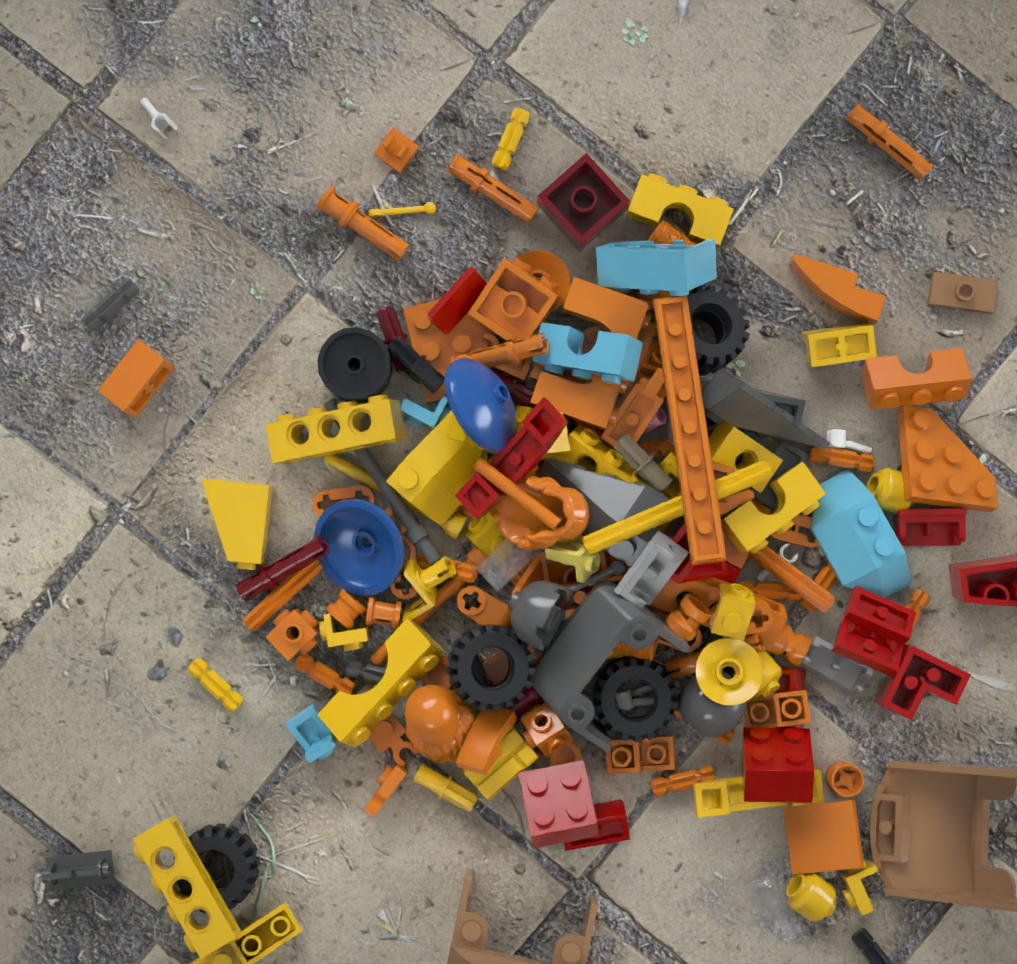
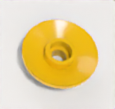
M722 638L707 645L700 653L696 663L695 675L698 686L706 697L721 705L734 706L748 701L757 693L763 680V664L756 650L748 643L734 638ZM723 668H732L735 673L732 679L724 678L722 675Z

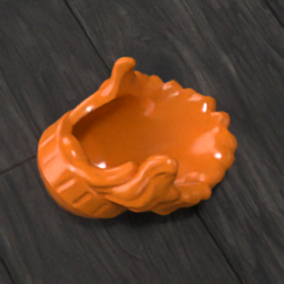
M531 476L525 477L517 486L561 519L557 528L553 531L508 495L496 505L497 512L494 515V519L499 521L497 528L504 534L505 539L510 540L512 545H517L520 549L527 551L547 549L555 544L556 541L568 542L578 538L587 528L590 512L586 499L576 489L561 487L558 482L550 477L539 478Z
M436 685L422 686L416 689L406 702V735L413 746V750L420 753L423 757H428L434 762L438 761L440 764L448 761L456 762L463 742L477 718V713L473 710L472 705L463 700L455 690Z

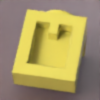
M582 535L568 542L556 541L551 547L545 549L546 559L560 562L564 565L575 566L577 582L585 583L599 569L601 557L598 552L592 555L587 553L583 545L582 538L584 536Z

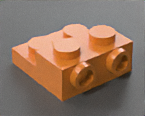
M515 257L513 261L504 258L468 314L506 341L514 337L517 339L527 338L536 333L541 322L545 323L562 295L556 292L559 285L543 275L539 280L529 272L532 267L518 257Z

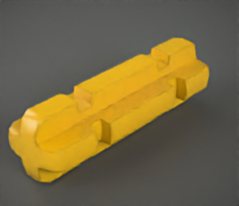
M515 107L511 114V123L507 124L498 145L499 151H496L492 158V165L496 168L507 170L511 163V155H514L524 132L523 127H526L530 118V113L525 109Z
M195 659L188 666L187 671L195 679L199 678V683L217 700L221 699L223 701L222 705L229 712L235 711L243 703V698L236 691L232 692L230 690L231 686L213 669L209 670V665L203 659Z

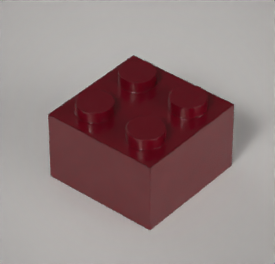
M587 153L537 196V205L579 252L624 214L631 202Z

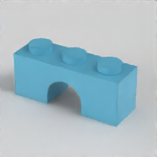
M541 322L539 333L546 335L544 339H548L549 353L533 356L532 361L544 366V372L563 376L564 371H570L573 377L584 380H591L592 375L601 376V381L614 385H621V380L635 381L643 342L630 335L599 331L593 349L583 354L584 333L570 326Z

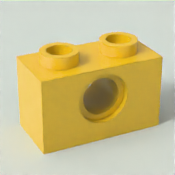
M724 420L720 425H717L709 437L712 463L735 468L736 472L761 460L768 462L772 470L771 477L750 486L759 493L764 490L783 462L781 458ZM743 453L742 461L735 465L737 456Z

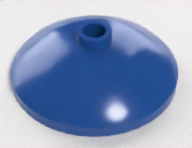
M469 358L457 359L447 367L444 378L445 391L450 408L464 432L477 445L491 452H500L505 449L507 443L516 432V414L510 392L503 381L484 364Z
M347 499L330 506L320 516L315 527L314 538L321 536L322 540L324 539L327 543L330 554L318 560L323 565L322 569L337 586L357 595H374L384 591L396 581L404 563V546L398 528L382 509L364 500Z

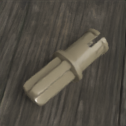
M630 435L623 436L615 444V450L634 469L633 473H638L659 493L673 481L652 459L654 456L652 454L649 456Z

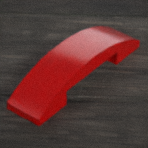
M542 398L521 421L523 424L521 429L507 443L505 449L500 451L489 463L516 485L539 463L568 423L566 418L546 398ZM477 471L455 494V497L476 519L482 518L507 496V494Z

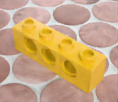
M386 394L369 397V403L357 405V401H349L337 404L338 409L327 412L326 408L323 407L307 410V416L296 418V414L276 417L277 422L266 424L272 464L285 465L406 440L400 401L388 399ZM368 414L371 418V425L368 430L364 431L361 421ZM335 421H338L340 431L336 437H333L331 426ZM307 427L309 438L303 443L300 434Z
M581 423L568 436L571 451L554 457L557 460L585 467L586 471L601 475L607 473L615 475L618 480L633 484L636 481L650 486L638 473H633L634 469L625 462V459L616 450L610 449L600 440L595 431L585 428ZM586 457L592 458L596 466L589 464ZM661 492L667 498L673 499L669 494ZM671 521L662 524L658 530L662 532Z
M175 814L133 838L135 843L133 850L136 857L142 864L146 863L152 873L150 875L151 883L159 894L163 892L169 903L167 905L168 913L175 923L180 922L186 933L184 935L185 943L192 953L197 952L201 959L237 938L241 930ZM167 849L174 854V865L168 866L161 861V850ZM184 879L191 884L192 893L190 895H183L178 891V880ZM194 910H204L209 916V923L205 925L197 923L193 915Z

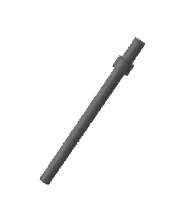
M333 398L327 401L324 407L327 411L337 410L338 403ZM335 421L336 425L340 429L338 421ZM368 448L354 450L408 531L406 536L412 545L418 546L430 566L441 560L440 555L428 539L430 534L423 524H418L398 492L386 482L388 477Z

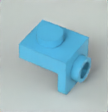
M443 396L433 413L404 398L401 404V412L405 415L403 421L418 429L423 424L433 430L451 411V408L448 407V399Z
M314 703L286 722V727L306 751L305 759L308 763H312L316 759H325L334 751L336 746L335 735L318 717L317 714L320 711Z

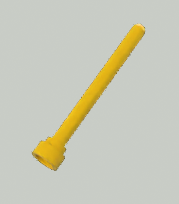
M335 454L324 456V462L328 466L382 494L368 471ZM398 492L408 508L429 518ZM456 512L441 529L446 531L445 535L457 541L469 517Z

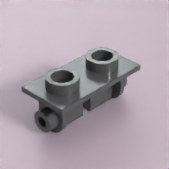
M112 850L45 858L46 869L42 870V882L48 883V891L115 883Z

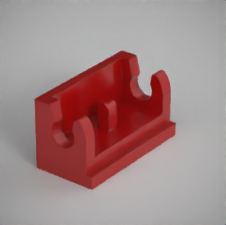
M966 508L899 509L897 514H893V531L901 546H959L966 539Z

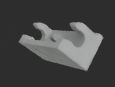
M658 530L617 585L614 592L618 595L620 594L638 608L643 609L646 604L650 606L689 552Z
M811 635V645L799 666L854 696L856 693L860 694L864 690L862 685L865 679L871 677L875 670L832 652L833 645L818 636Z

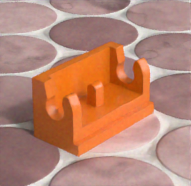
M138 339L98 391L122 411L136 418L176 367Z

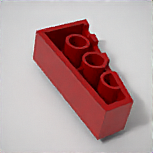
M1017 554L949 564L952 596L967 603L1017 607Z

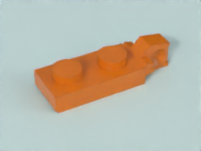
M658 367L650 381L642 377L639 383L636 382L621 405L614 425H608L600 437L613 447L625 435H630L636 443L639 441L665 401L666 391L662 389L665 384L663 368Z

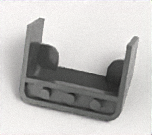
M602 581L592 587L532 665L535 668V672L530 678L532 688L567 726L606 752L612 747L607 729L593 718V704L581 691L621 641L628 647L639 650L650 646L657 636L660 635L685 653L690 648L687 640L671 630L666 623V618L647 605L643 609L638 608L620 594H616L614 590L617 585L610 581Z

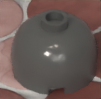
M544 580L535 581L527 585L521 593L516 591L510 599L508 609L512 611L510 620L512 629L517 637L532 647L541 651L544 650L542 642L550 644L565 617L566 611L562 610L561 606L563 600L570 601V590L556 583Z
M722 670L724 678L732 679L734 677ZM694 675L686 682L679 694L678 708L682 720L686 725L690 724L693 729L697 730V734L716 738L728 734L741 722L746 711L747 701L734 706L715 703L704 695L698 686L696 675Z

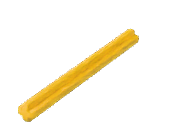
M761 460L715 480L718 500L769 479L772 475L770 465L766 460ZM681 495L584 536L582 541L588 554L592 555L683 516Z

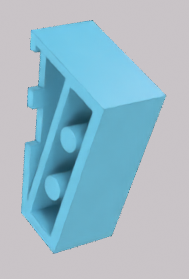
M705 239L704 242L697 245H684V240H673V244H653V241L610 242L596 248L598 285L609 287L611 290L619 293L629 292L631 289H640V294L650 295L657 294L660 290L669 291L670 296H685L689 294V290L717 278L715 239Z

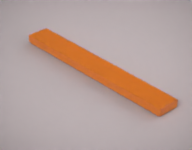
M687 295L654 299L653 307L691 565L726 561Z

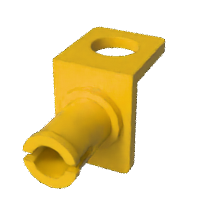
M442 557L441 560L425 570H422L413 559L407 561L404 576L419 593L420 597L405 607L402 617L403 622L407 618L412 620L435 605L439 591L435 586L456 575L454 564H446L450 562L448 557Z

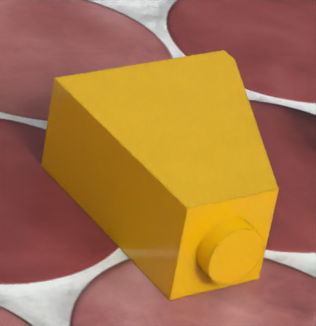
M203 478V488L227 561L237 562L236 568L256 570V564H265L273 486Z

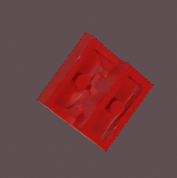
M855 586L843 613L832 652L894 677L899 671L904 645L911 637L916 611Z

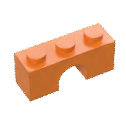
M954 348L930 351L925 373L921 374L906 371L901 366L898 355L865 358L861 382L869 409H891L897 406H920L933 402H955L960 399H967L972 376L963 349Z

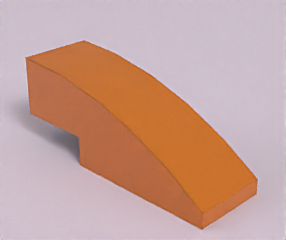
M797 254L791 258L789 267L816 296L851 318L871 325L878 322L886 296L856 287L855 283L858 273Z

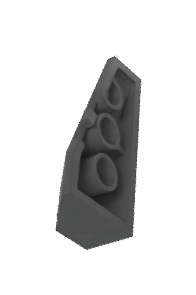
M554 458L545 459L536 475L539 478L550 477L558 482L561 487L574 488L584 496L590 512L589 523L584 531L587 535L670 500L647 484L636 481L633 484L618 480L615 475L586 471L585 467ZM661 525L604 550L631 567Z

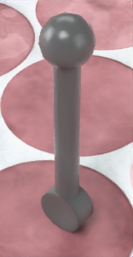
M614 561L609 569L589 577L585 583L579 582L570 587H563L570 590L571 597L573 592L609 575H621L625 571V566L622 561Z

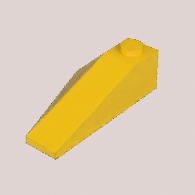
M452 410L413 449L386 480L405 499L441 527L445 525L462 505L455 497V494L474 475L476 471L473 467L483 453L481 450L446 437L453 417Z

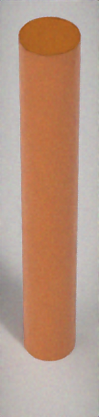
M480 458L474 465L473 469L553 531L560 524L561 519L485 460Z

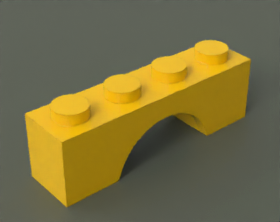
M408 618L385 641L388 664L381 681L370 691L359 695H351L339 691L317 714L340 742L355 748L364 743L370 737L373 728L381 720L391 715L394 706L403 696L410 694L414 690L416 682L438 664L439 658L445 652L421 625Z

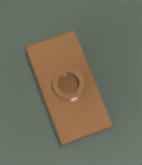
M932 272L927 305L992 314L995 312L998 280Z

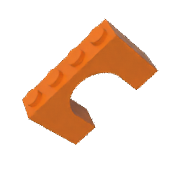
M576 277L572 280L562 313L593 323L601 327L605 332L630 335L637 339L639 331L646 332L652 313L646 312L649 305L648 302ZM541 371L530 405L535 407L542 398H546L559 412H563L565 418L604 431L607 424L614 425L620 409L619 406L614 405L618 393L625 394L629 381L621 380V385L601 381V379L591 383H576Z

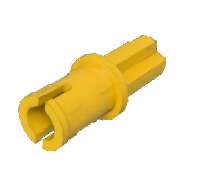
M424 763L413 779L414 783H418L439 795L437 799L441 800L444 798L467 812L473 809L478 800L476 793L454 782L451 775L447 778Z

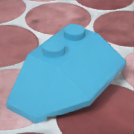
M849 469L819 484L826 494L818 500L821 505L813 511L810 529L841 585L850 589L858 586L878 596L887 598L912 584L906 553L874 495Z

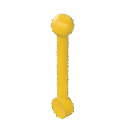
M427 202L423 206L370 209L368 212L370 218L425 212L431 215L435 213L436 205L433 202Z

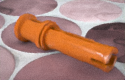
M331 185L316 205V210L319 212L325 211L339 221L338 225L340 227H350L399 262L410 244L368 217L360 210L361 207L357 202L353 201L351 203L338 194L336 188Z

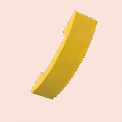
M814 769L812 803L744 802L743 775L693 784L697 818L784 805L800 806L824 803L821 769Z

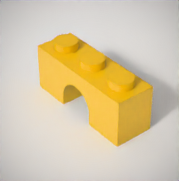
M649 173L648 176L641 175L626 217L656 228L663 213L671 209L681 210L690 219L691 227L688 237L697 244L704 242L705 239H715L717 251L734 209L728 207V202L714 196H710L709 199L697 195L698 191L686 185H679L678 188L667 184V179Z
M803 461L792 466L769 483L777 497V507L771 515L761 513L752 501L748 500L721 518L722 530L739 554L749 550L752 554H755L768 544L766 538L775 531L778 535L784 533L795 524L792 520L801 512L806 516L821 505L818 500L826 493Z

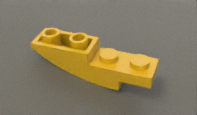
M286 902L241 928V932L236 939L201 959L198 956L189 964H254L303 930Z

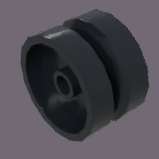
M359 327L343 328L330 335L321 346L317 359L318 373L325 387L340 400L346 402L368 403L369 397L382 395L389 386L393 374L392 358L383 341L373 332ZM354 360H358L361 364L360 368L356 371L349 368L353 366L351 362Z

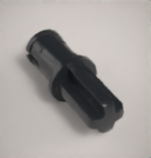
M401 337L395 338L389 344L388 352L409 370L407 372L409 376L412 374L432 394L443 385L445 376L426 360V355L420 356Z

